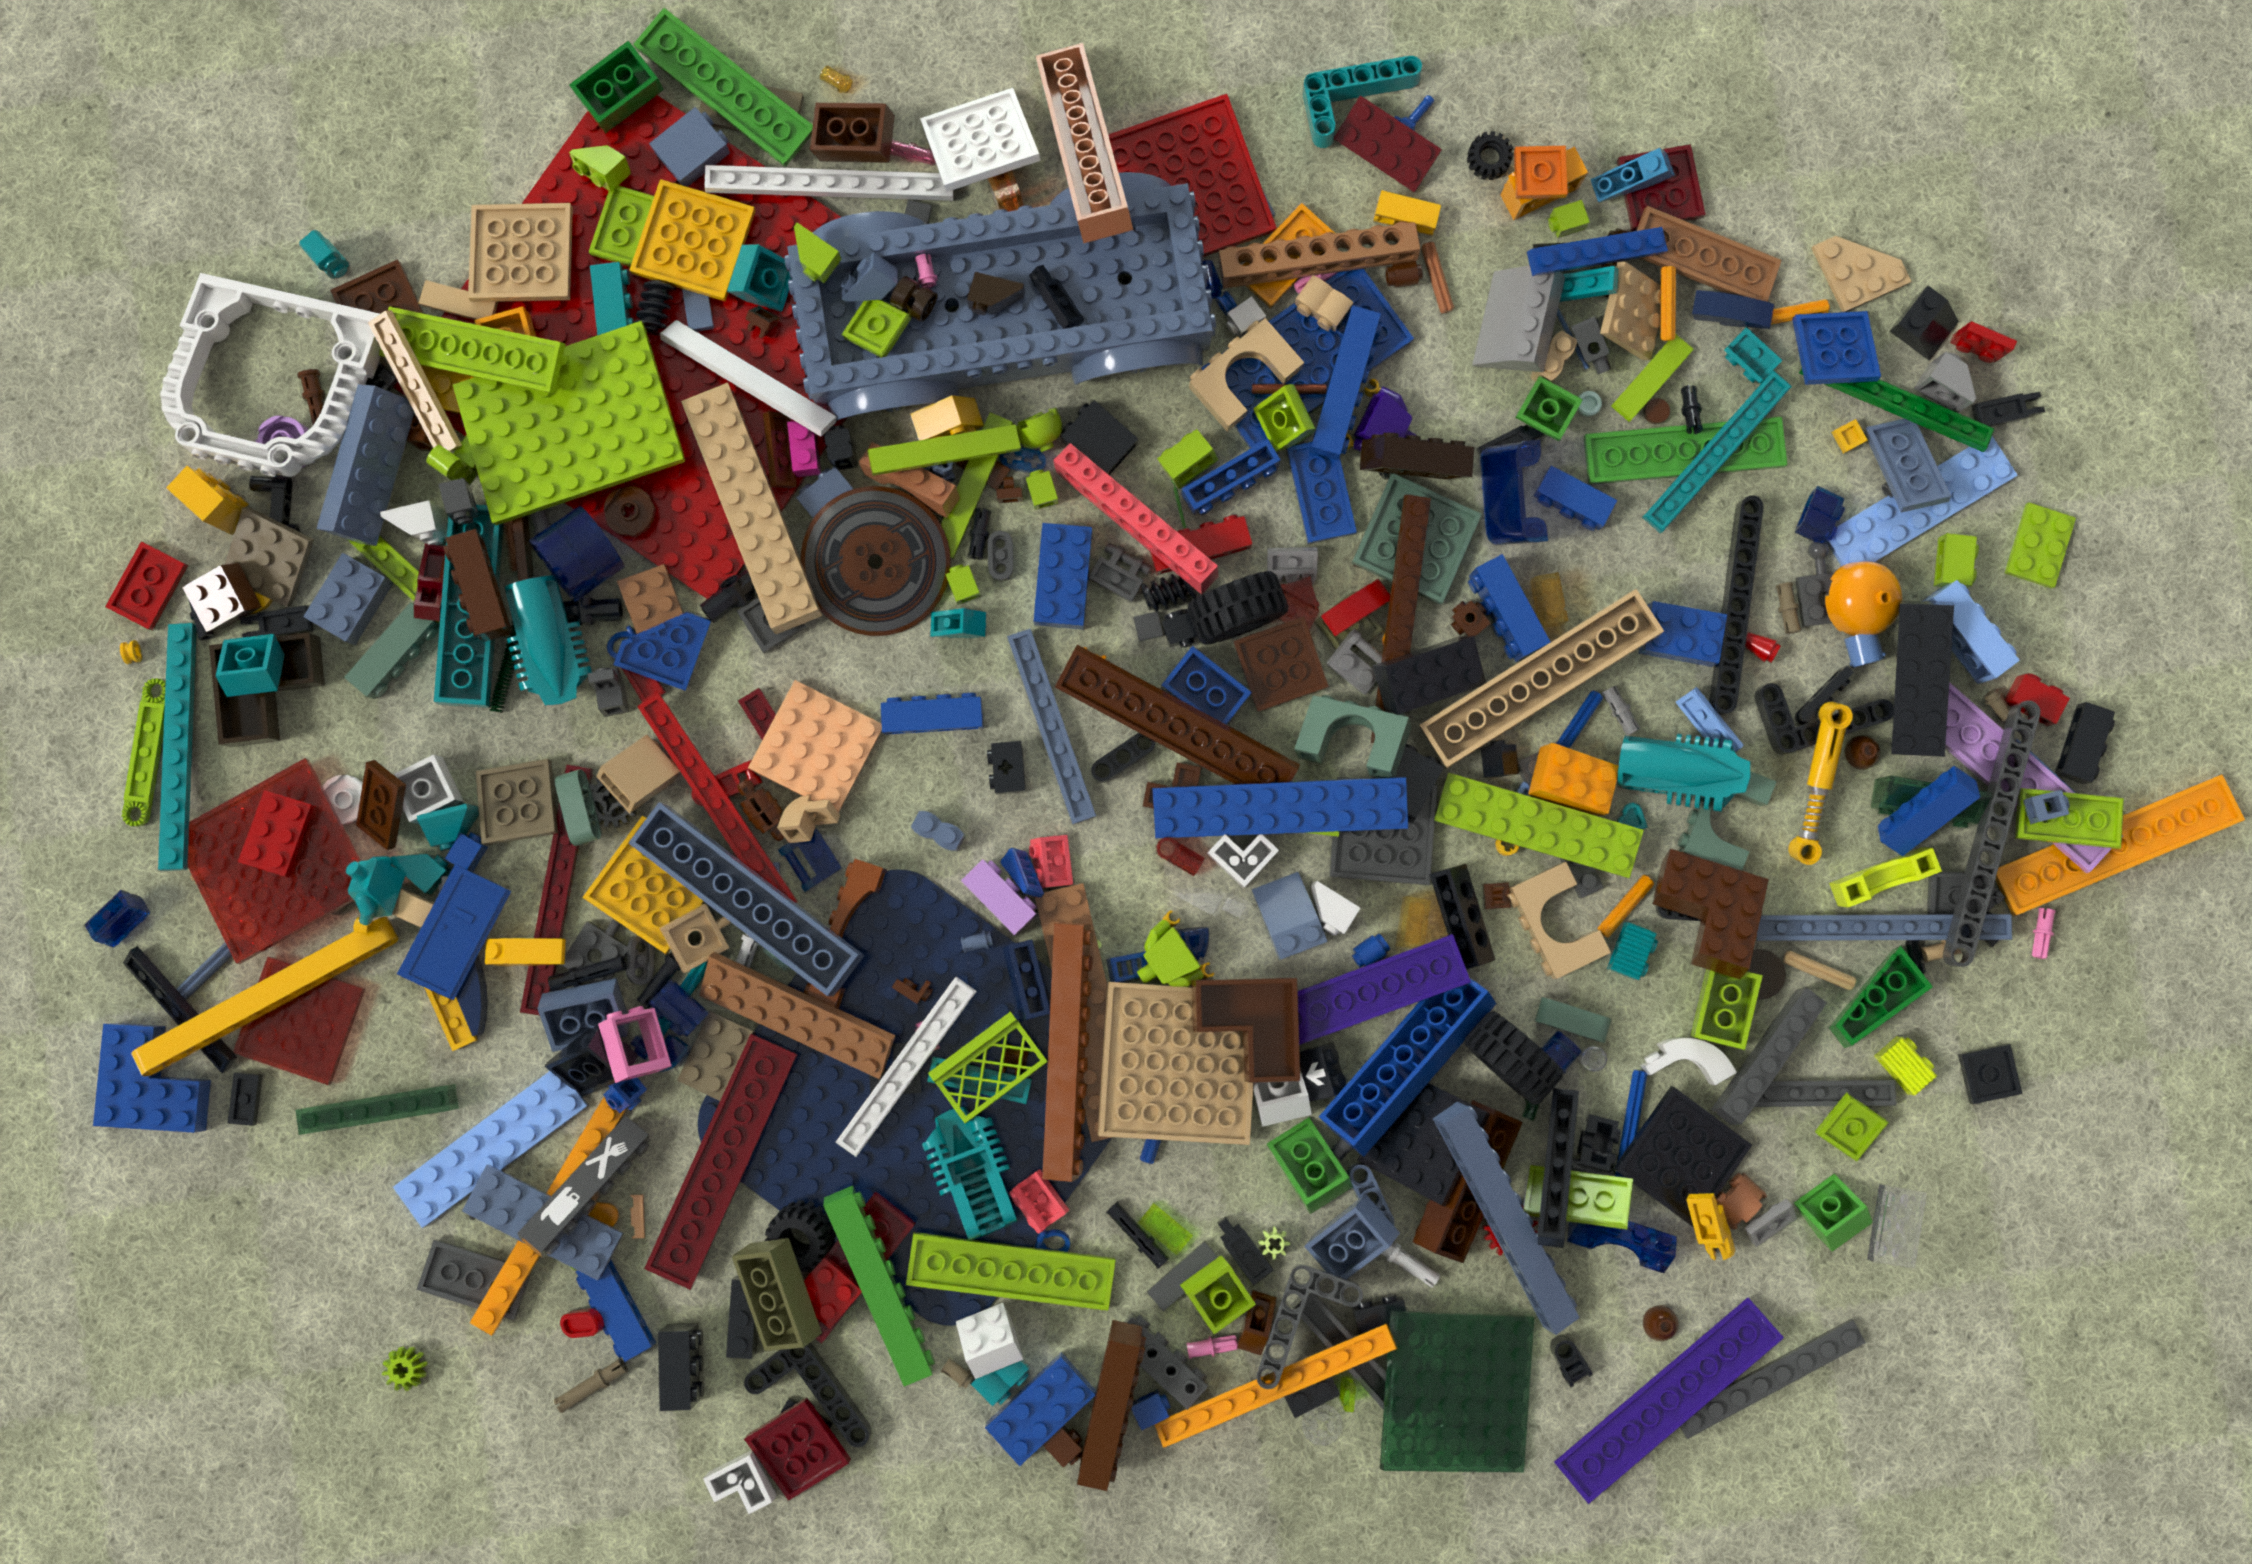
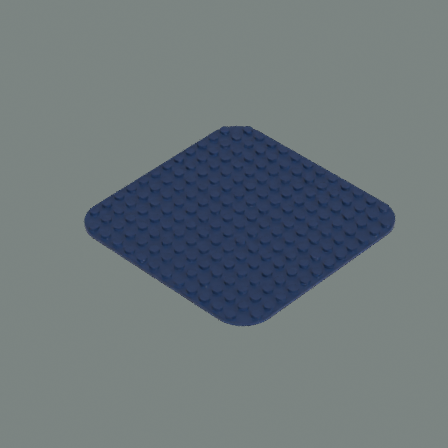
M896 869L886 871L880 892H873L861 903L846 927L842 939L861 952L864 957L841 986L846 990L839 1010L895 1035L893 1043L909 1042L915 1033V1029H917L915 1024L925 1020L956 976L975 989L976 993L939 1042L940 1048L934 1050L921 1067L922 1092L902 1094L857 1157L837 1144L836 1141L871 1094L869 1074L759 1024L754 1030L756 1032L755 1035L793 1051L798 1055L741 1182L779 1211L790 1202L794 1201L797 1203L799 1200H804L805 1204L811 1201L814 1202L815 1207L820 1205L824 1208V1197L850 1186H854L856 1193L861 1192L865 1204L875 1192H878L916 1223L888 1258V1260H891L896 1272L893 1275L896 1284L900 1282L906 1295L903 1298L907 1306L911 1305L913 1311L930 1322L954 1326L956 1321L988 1309L997 1297L906 1285L913 1232L968 1239L952 1193L940 1196L939 1191L949 1187V1185L941 1187L936 1185L937 1181L946 1177H933V1173L941 1170L942 1167L930 1169L929 1165L938 1161L939 1158L928 1161L926 1158L927 1155L936 1152V1149L924 1152L922 1143L926 1142L936 1128L935 1118L948 1110L954 1109L937 1084L927 1082L933 1056L944 1059L949 1058L1011 1011L1048 1061L1050 1014L1020 1021L1003 952L1005 946L1015 944V942L923 875L909 870ZM982 930H986V932L991 931L994 946H991L989 950L982 948L964 953L961 937L980 934ZM1038 960L1050 1008L1052 970ZM796 973L787 986L804 993L808 981ZM904 978H907L918 985L915 990L919 992L926 980L932 982L930 988L933 989V992L926 1002L921 1000L919 1004H916L893 989V984L897 979L903 981ZM1015 1029L1008 1035L1007 1043L1021 1047L1023 1036L1018 1029ZM1004 1038L997 1044H1003ZM1025 1041L1024 1048H1031L1029 1044ZM893 1046L885 1069H889L894 1062ZM991 1047L987 1052L986 1060L1000 1062L1002 1048ZM1029 1052L1027 1066L1032 1067L1040 1059L1034 1052ZM983 1054L977 1059L983 1060ZM971 1062L970 1065L981 1067L982 1063ZM1048 1062L1027 1077L1032 1079L1027 1104L999 1098L977 1115L984 1118H992L994 1126L984 1130V1132L996 1129L997 1135L987 1140L1000 1139L1001 1143L991 1147V1150L1002 1147L1004 1152L994 1156V1159L1006 1156L1007 1161L997 1165V1167L1007 1164L1010 1166V1170L1000 1175L1017 1222L999 1231L973 1240L1034 1247L1039 1234L1028 1224L1027 1218L1022 1211L1014 1205L1009 1191L1038 1169L1043 1172ZM985 1064V1068L999 1071V1065ZM1007 1067L1005 1073L1015 1075V1069ZM945 1086L949 1092L959 1093L960 1089ZM963 1090V1094L977 1096L975 1092ZM981 1094L980 1097L991 1098L992 1096ZM708 1095L704 1098L698 1115V1134L701 1142L720 1102ZM952 1096L958 1103V1096ZM962 1097L961 1107H965L969 1113L974 1111L976 1099ZM980 1100L979 1106L986 1102V1100ZM1086 1115L1084 1124L1081 1125V1134L1084 1135V1146L1080 1150V1160L1083 1161L1082 1174L1073 1182L1048 1180L1064 1203L1112 1139L1107 1138L1092 1142ZM836 1235V1237H835L834 1240H833V1241H834V1244H835V1243L837 1242V1240H838L837 1235Z

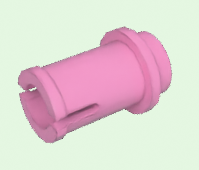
M921 254L915 258L920 276L918 283L922 287L925 286L927 288L936 286V281L938 280L937 275L933 271L930 254Z

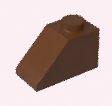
M1252 1290L1251 1298L1256 1305L1245 1313L1237 1348L1262 1355L1269 1338L1277 1297Z

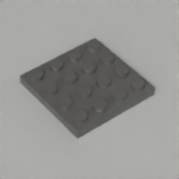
M1337 777V780L1358 778ZM1434 785L1414 823L1408 822V829L1340 831L1339 837L1332 836L1329 877L1430 885L1437 785Z

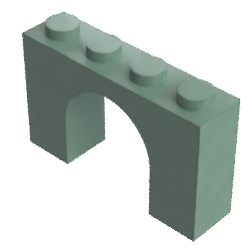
M1313 695L1294 748L1298 759L1322 764L1329 742L1339 729L1348 725H1362L1369 728L1375 734V741L1366 765L1369 775L1377 778L1396 776L1412 728L1409 717L1403 713L1397 715L1384 712L1375 706L1367 708L1359 706L1353 701L1341 702L1327 695H1322L1321 697Z
M1750 771V781L1746 793H1738L1735 796L1759 806L1768 805L1776 781ZM1701 800L1700 809H1692L1688 815L1687 823L1690 825L1687 832H1683L1679 838L1678 846L1681 847L1679 851L1742 871L1750 851L1725 842L1715 834L1710 823V813L1714 801L1710 802L1709 810H1705V800Z

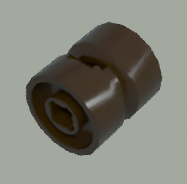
M904 276L896 285L890 304L904 312L908 310L911 317L924 322L931 314L937 302L938 294L925 286L920 288L917 281Z

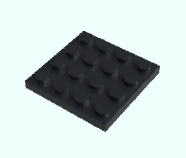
M1428 1083L1364 1157L1360 1154L1357 1161L1445 1207L1461 1175V1171L1433 1118L1454 1103L1459 1102L1466 1106H1471L1478 1116L1476 1121L1480 1127L1484 1128L1490 1113Z
M1670 1086L1613 1169L1625 1178L1633 1179L1634 1185L1694 1227L1686 1200L1688 1195L1714 1193L1716 1199L1752 1147V1144L1677 1088Z

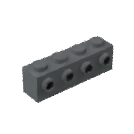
M1131 1313L1124 1322L1143 1326L1142 1336L1146 1337L1144 1356L1140 1366L1188 1410L1207 1389L1206 1374L1197 1366L1192 1369L1186 1363L1188 1358L1179 1349L1174 1352L1167 1345L1169 1340L1159 1331L1156 1334L1148 1328L1151 1324L1141 1314L1136 1317Z

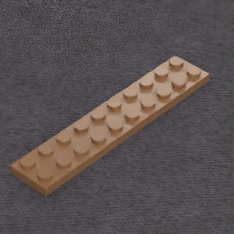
M1084 883L1044 892L1041 898L1035 897L1051 969L1054 923L1091 924V930L1094 933L1093 944L1090 945L1089 952L1093 963L1092 969L1088 974V981L1091 982V994L1089 997L1087 996L1090 1018L1086 1022L1089 1043L1087 1048H1085L1088 1068L1086 1073H1084L1083 1083L1086 1084L1087 1091L1083 1099V1106L1091 1141L1095 1142L1112 1138L1098 1136L1107 981Z

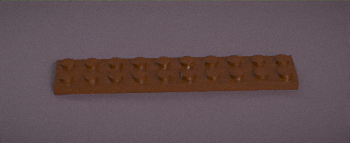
M1076 645L1055 685V688L1234 784L1291 782L1300 767L1299 763L1079 645Z

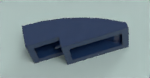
M1696 290L1692 315L1694 320L1719 322L1720 325L1770 329L1775 305L1745 296Z
M477 955L456 995L472 1036L484 1034L487 1019V985L479 955Z

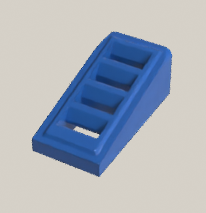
M1010 848L1000 861L1001 865L1024 894L1041 898L1044 893L1029 855L1026 851Z
M1146 952L1107 959L1110 982L1121 983L1141 979L1137 973L1136 959H1141L1142 968L1146 966L1147 960L1143 956ZM1128 960L1131 962L1133 975L1128 974L1126 964ZM1118 962L1121 965L1122 977H1119L1116 964Z

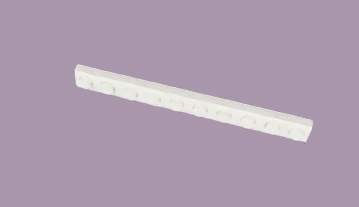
M705 165L706 193L953 201V190L946 192L940 173Z

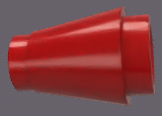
M1748 632L1746 636L1745 648L1764 663L1765 661L1772 663L1781 645L1776 643L1777 640Z

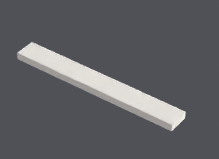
M675 320L660 333L662 341L817 435L822 436L836 423L837 416L681 322Z
M957 976L954 978L837 1139V1144L857 1157L976 993L975 989Z

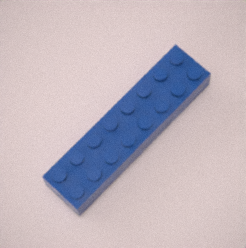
M1471 978V983L1419 1001L1320 1114L1319 1118L1327 1127L1363 1157L1461 1046L1474 1027L1497 1004L1489 991Z

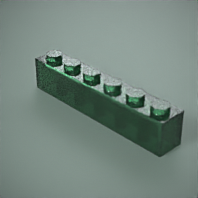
M456 1084L307 1107L296 1109L295 1111L298 1134L302 1135L459 1109Z

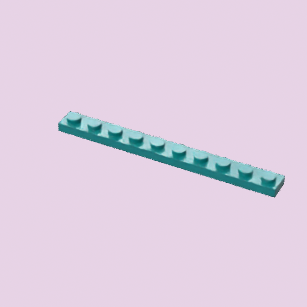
M193 623L168 624L158 870L160 871L188 870L197 637L196 626Z

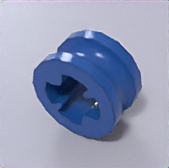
M1227 291L1223 292L1222 297L1217 296L1215 298L1218 306L1226 316L1229 311L1237 307L1235 300Z

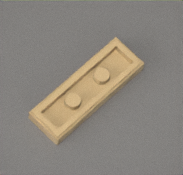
M425 280L419 299L421 306L473 320L494 315L499 301L471 302L468 299V291Z

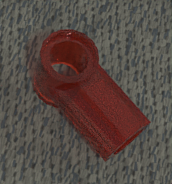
M1171 837L1160 838L1155 845V852L1160 858L1170 862L1193 877L1205 859ZM1164 841H1170L1173 844V852L1170 855H1163L1160 851V846Z

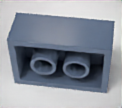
M342 553L303 617L345 642L356 645L392 587L393 582L358 560Z
M617 978L543 993L537 1008L552 1052L563 1050L586 1030L607 1020L606 1015L617 1011H622L623 1015L628 1014ZM630 1023L617 1026L620 1038L627 1036Z
M1365 1194L1319 1229L1304 1247L1326 1272L1348 1279L1388 1249L1400 1232L1368 1195Z

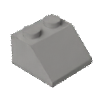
M1944 352L1928 364L1914 387L1915 390L1936 403L1957 413L1973 404L1976 400L1968 365L1962 362V359L1954 353Z

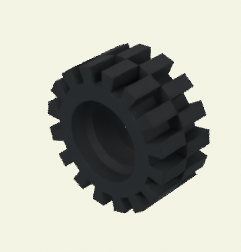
M1491 131L1490 135L1484 132L1481 137L1478 135L1472 142L1467 153V163L1470 164V171H1475L1474 175L1476 177L1479 174L1483 180L1486 177H1489V180H1493L1494 177L1498 179L1508 170L1514 153H1511L1513 150L1512 144L1508 145L1510 140L1508 138L1502 139L1503 134L1499 133L1498 136H1495V131ZM1486 148L1495 149L1499 154L1498 162L1495 164L1485 163L1481 158V152Z

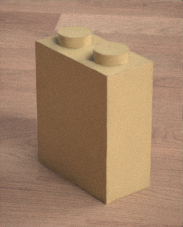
M645 735L603 764L596 777L630 814L676 780L680 770L674 761L663 753L658 742Z

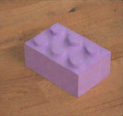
M982 859L961 881L1013 935L1017 936L1038 915L1034 911L1037 909V906L1027 896L1022 899L1017 894L1020 890L1019 887L1009 878L1005 881L1000 876L1003 871L993 861L990 860L987 863Z

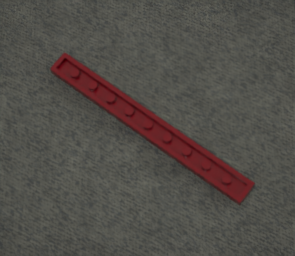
M566 764L565 774L582 769L588 778L589 785L591 784L593 769ZM560 802L557 812L558 833L553 834L534 934L536 939H562L579 845L574 846L569 840ZM557 965L528 966L520 1008L521 1013L540 1016L537 1008L541 995L552 992L548 984V978L555 975Z

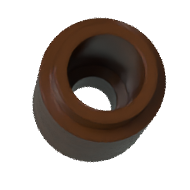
M1416 261L1391 264V266L1385 268L1388 287L1401 288L1418 285L1419 280L1423 278L1421 264L1417 265Z

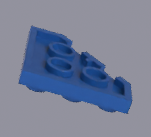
M687 611L624 639L621 642L613 665L686 691L711 620Z

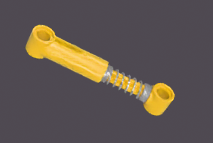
M1827 702L1819 710L1821 722L1807 780L1810 792H1808L1809 799H1806L1808 804L1804 806L1806 808V812L1803 813L1805 817L1802 819L1804 822L1803 826H1800L1799 835L1788 846L1790 856L1806 865L1815 864L1822 855V849L1818 840L1819 832L1817 830L1821 828L1819 822L1822 821L1820 817L1824 814L1822 812V809L1825 808L1823 804L1827 801L1825 795L1829 794L1828 790L1833 789L1846 727L1851 724L1853 719L1851 709L1846 705L1836 702ZM1835 710H1838L1839 716L1835 721H1833V712ZM1808 845V852L1802 856L1803 847Z

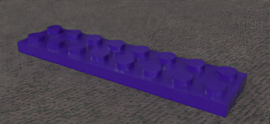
M1451 934L1298 991L1299 1045L1471 983L1454 935Z

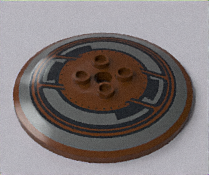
M867 486L852 489L838 495L815 515L805 533L801 548V563L821 612L839 627L857 634L885 636L896 634L915 626L937 606L948 583L945 574L950 573V549L940 522L921 501L894 488ZM873 554H878L883 559V564L878 569H873L868 564V559Z

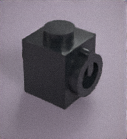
M1187 609L1174 611L1164 616L1165 620L1162 621V627L1170 648L1177 645L1185 648L1195 644L1194 640L1198 639Z

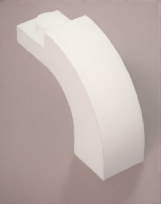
M1686 1037L1671 1038L1657 1043L1662 1053L1659 1054L1656 1051L1644 1058L1646 1062L1640 1065L1643 1071L1648 1075H1652L1677 1060L1688 1059L1701 1069L1708 1083L1712 1085H1717L1737 1073L1727 1056L1717 1047L1703 1040Z

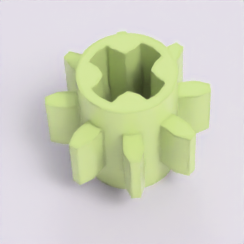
M1273 1226L1270 1233L1263 1230L1265 1238L1264 1240H1258L1260 1245H1265L1266 1247L1263 1249L1262 1254L1272 1253L1273 1260L1276 1259V1254L1281 1253L1285 1256L1284 1246L1290 1245L1289 1241L1283 1240L1287 1234L1284 1230L1279 1234L1275 1226ZM1273 1238L1276 1240L1280 1238L1278 1241L1280 1246L1278 1248L1274 1246L1269 1248V1239Z

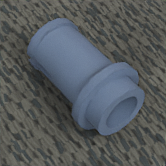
M982 930L980 934L961 937L964 953L982 948L989 950L991 946H994L991 931L986 932V930Z

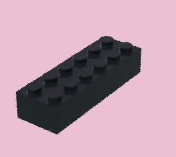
M1900 601L1891 754L1945 757L1954 602Z

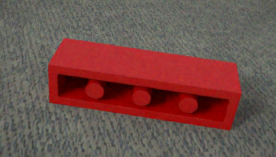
M1237 514L1223 518L1224 522L1214 524V521L1199 525L1200 529L1190 531V528L1177 531L1210 560L1252 548V541L1245 517H1238ZM1150 552L1156 575L1173 571Z

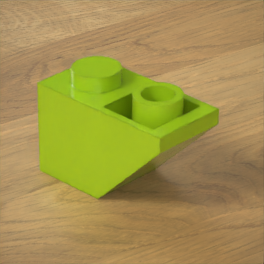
M608 145L573 149L569 152L573 161L572 166L579 175L587 176L596 186L604 187L610 192L631 174L626 157Z

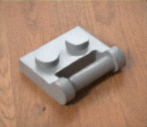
M1353 629L1326 664L1355 689L1366 695L1377 681L1374 668H1371L1353 653L1350 648L1355 644L1377 664L1381 663L1382 654L1365 641L1359 631Z

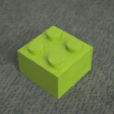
M1222 1255L1180 1284L1214 1335L1256 1305L1230 1264Z

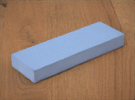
M1697 687L1675 702L1703 738L1710 737L1711 747H1713L1715 738L1720 739L1719 748L1723 747L1724 739L1733 740L1732 748L1735 752L1744 746Z

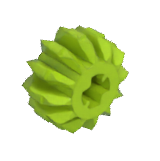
M401 1346L397 1352L391 1351L388 1354L389 1359L383 1361V1365L388 1369L384 1370L381 1375H389L390 1379L387 1380L386 1384L390 1385L394 1382V1390L398 1391L403 1387L405 1391H409L412 1389V1385L415 1387L420 1385V1378L425 1377L427 1374L421 1368L427 1366L428 1362L419 1361L423 1353L420 1352L414 1355L415 1347H410L406 1350L404 1346ZM401 1366L407 1367L408 1372L401 1370Z

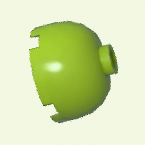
M1056 407L1048 409L1049 412L1045 414L1039 412L1017 423L1016 428L1019 442L1024 447L1029 449L1039 448L1041 452L1054 447L1053 441L1059 438L1062 432V421Z

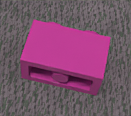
M796 421L787 422L794 474L796 477L821 474L817 434Z

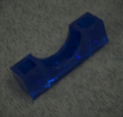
M1628 1221L1627 1230L1569 1222L1567 1242L1588 1249L1606 1244L1623 1246L1637 1255L1640 1266L1665 1273L1676 1257L1677 1236Z

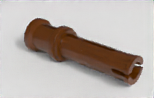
M308 369L297 373L298 379H301L304 391L302 398L308 403L313 425L321 414L325 391L321 389L319 381L320 370Z

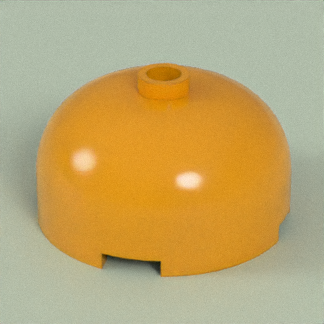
M1871 561L1852 562L1841 566L1830 578L1832 583L1829 596H1825L1826 610L1830 621L1839 631H1844L1852 636L1879 634L1888 629L1897 619L1900 601H1902V590L1898 579L1887 567Z

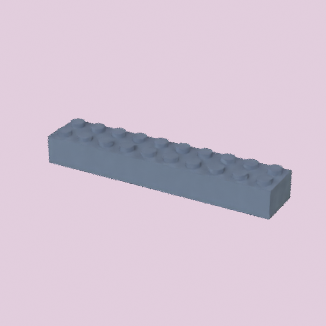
M659 802L629 841L631 846L826 996H835L864 957L861 952L666 804Z

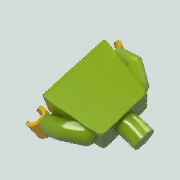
M1170 910L1149 932L1144 944L1146 953L1143 955L1148 964L1137 971L1139 977L1146 984L1157 976L1162 984L1167 983L1172 987H1189L1192 985L1191 980L1213 977L1214 972L1211 974L1205 972V967L1210 965V963L1207 962L1200 965L1176 930L1175 926L1179 923L1180 918L1175 922L1171 921L1169 915L1173 911Z

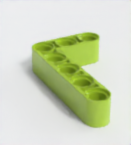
M467 435L461 442L462 446L456 449L454 453H451L441 445L435 446L430 451L426 459L427 464L449 480L453 481L464 478L471 485L478 476Z

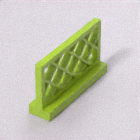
M1010 1011L928 1074L966 1124L1048 1061ZM1015 1029H1018L1023 1036L1021 1047L1007 1045L1008 1035ZM1004 1038L1003 1044H997ZM1025 1041L1029 1044L1031 1048H1024ZM991 1047L1002 1048L1000 1062L986 1060L987 1052ZM1006 1048L1020 1050L1018 1065L1004 1063ZM1024 1051L1034 1052L1040 1061L1032 1067L1022 1066ZM983 1054V1060L977 1059ZM971 1062L982 1063L980 1078L966 1076L967 1065ZM985 1064L1000 1066L998 1080L983 1078ZM1003 1066L1018 1068L1014 1081H1001ZM963 1069L962 1075H956V1073ZM1021 1069H1027L1026 1072L1020 1075ZM951 1077L961 1078L959 1093L949 1092L943 1083ZM965 1079L979 1081L977 1096L963 1094ZM983 1082L997 1084L996 1093L991 1098L980 1097ZM1001 1084L1007 1085L1002 1090H1000ZM952 1096H958V1103ZM962 1097L976 1099L975 1110L967 1116L961 1109ZM980 1100H986V1102L979 1106Z

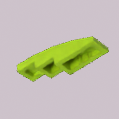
M1675 333V340L1668 341L1611 407L1630 422L1694 349Z

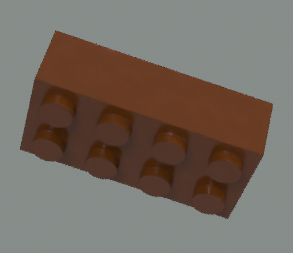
M476 529L445 537L447 545L443 546L448 561H451L455 568L451 570L453 580L463 593L459 594V600L462 608L466 609L467 613H469L470 618L466 619L470 633H473L474 637H478L483 642L513 634L484 538Z

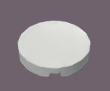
M338 775L327 780L321 787L319 793L320 801L318 800L323 816L329 821L341 825L356 822L363 782L349 775Z

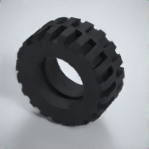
M1265 571L1236 579L1198 596L1188 604L1187 611L1199 641L1209 645L1232 639L1269 624L1288 612L1289 605L1277 575L1272 571Z
M1495 1011L1488 1012L1465 1038V1046L1484 1065L1531 1104L1541 1103L1563 1078V1070L1545 1051L1515 1025Z

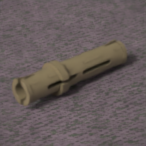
M618 1358L604 1369L594 1371L593 1376L555 1398L554 1404H561L556 1407L558 1411L564 1413L567 1409L600 1388H607L610 1386V1382L627 1373L628 1367H623L626 1364L624 1360Z

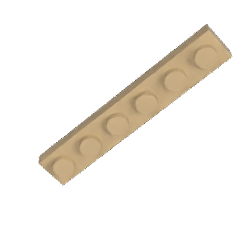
M392 310L384 311L368 322L431 445L433 448L441 445L452 453L461 447L462 444Z

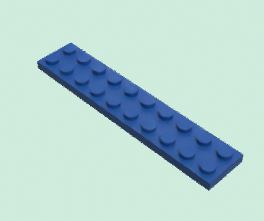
M1406 777L1153 788L1155 838L1409 828Z

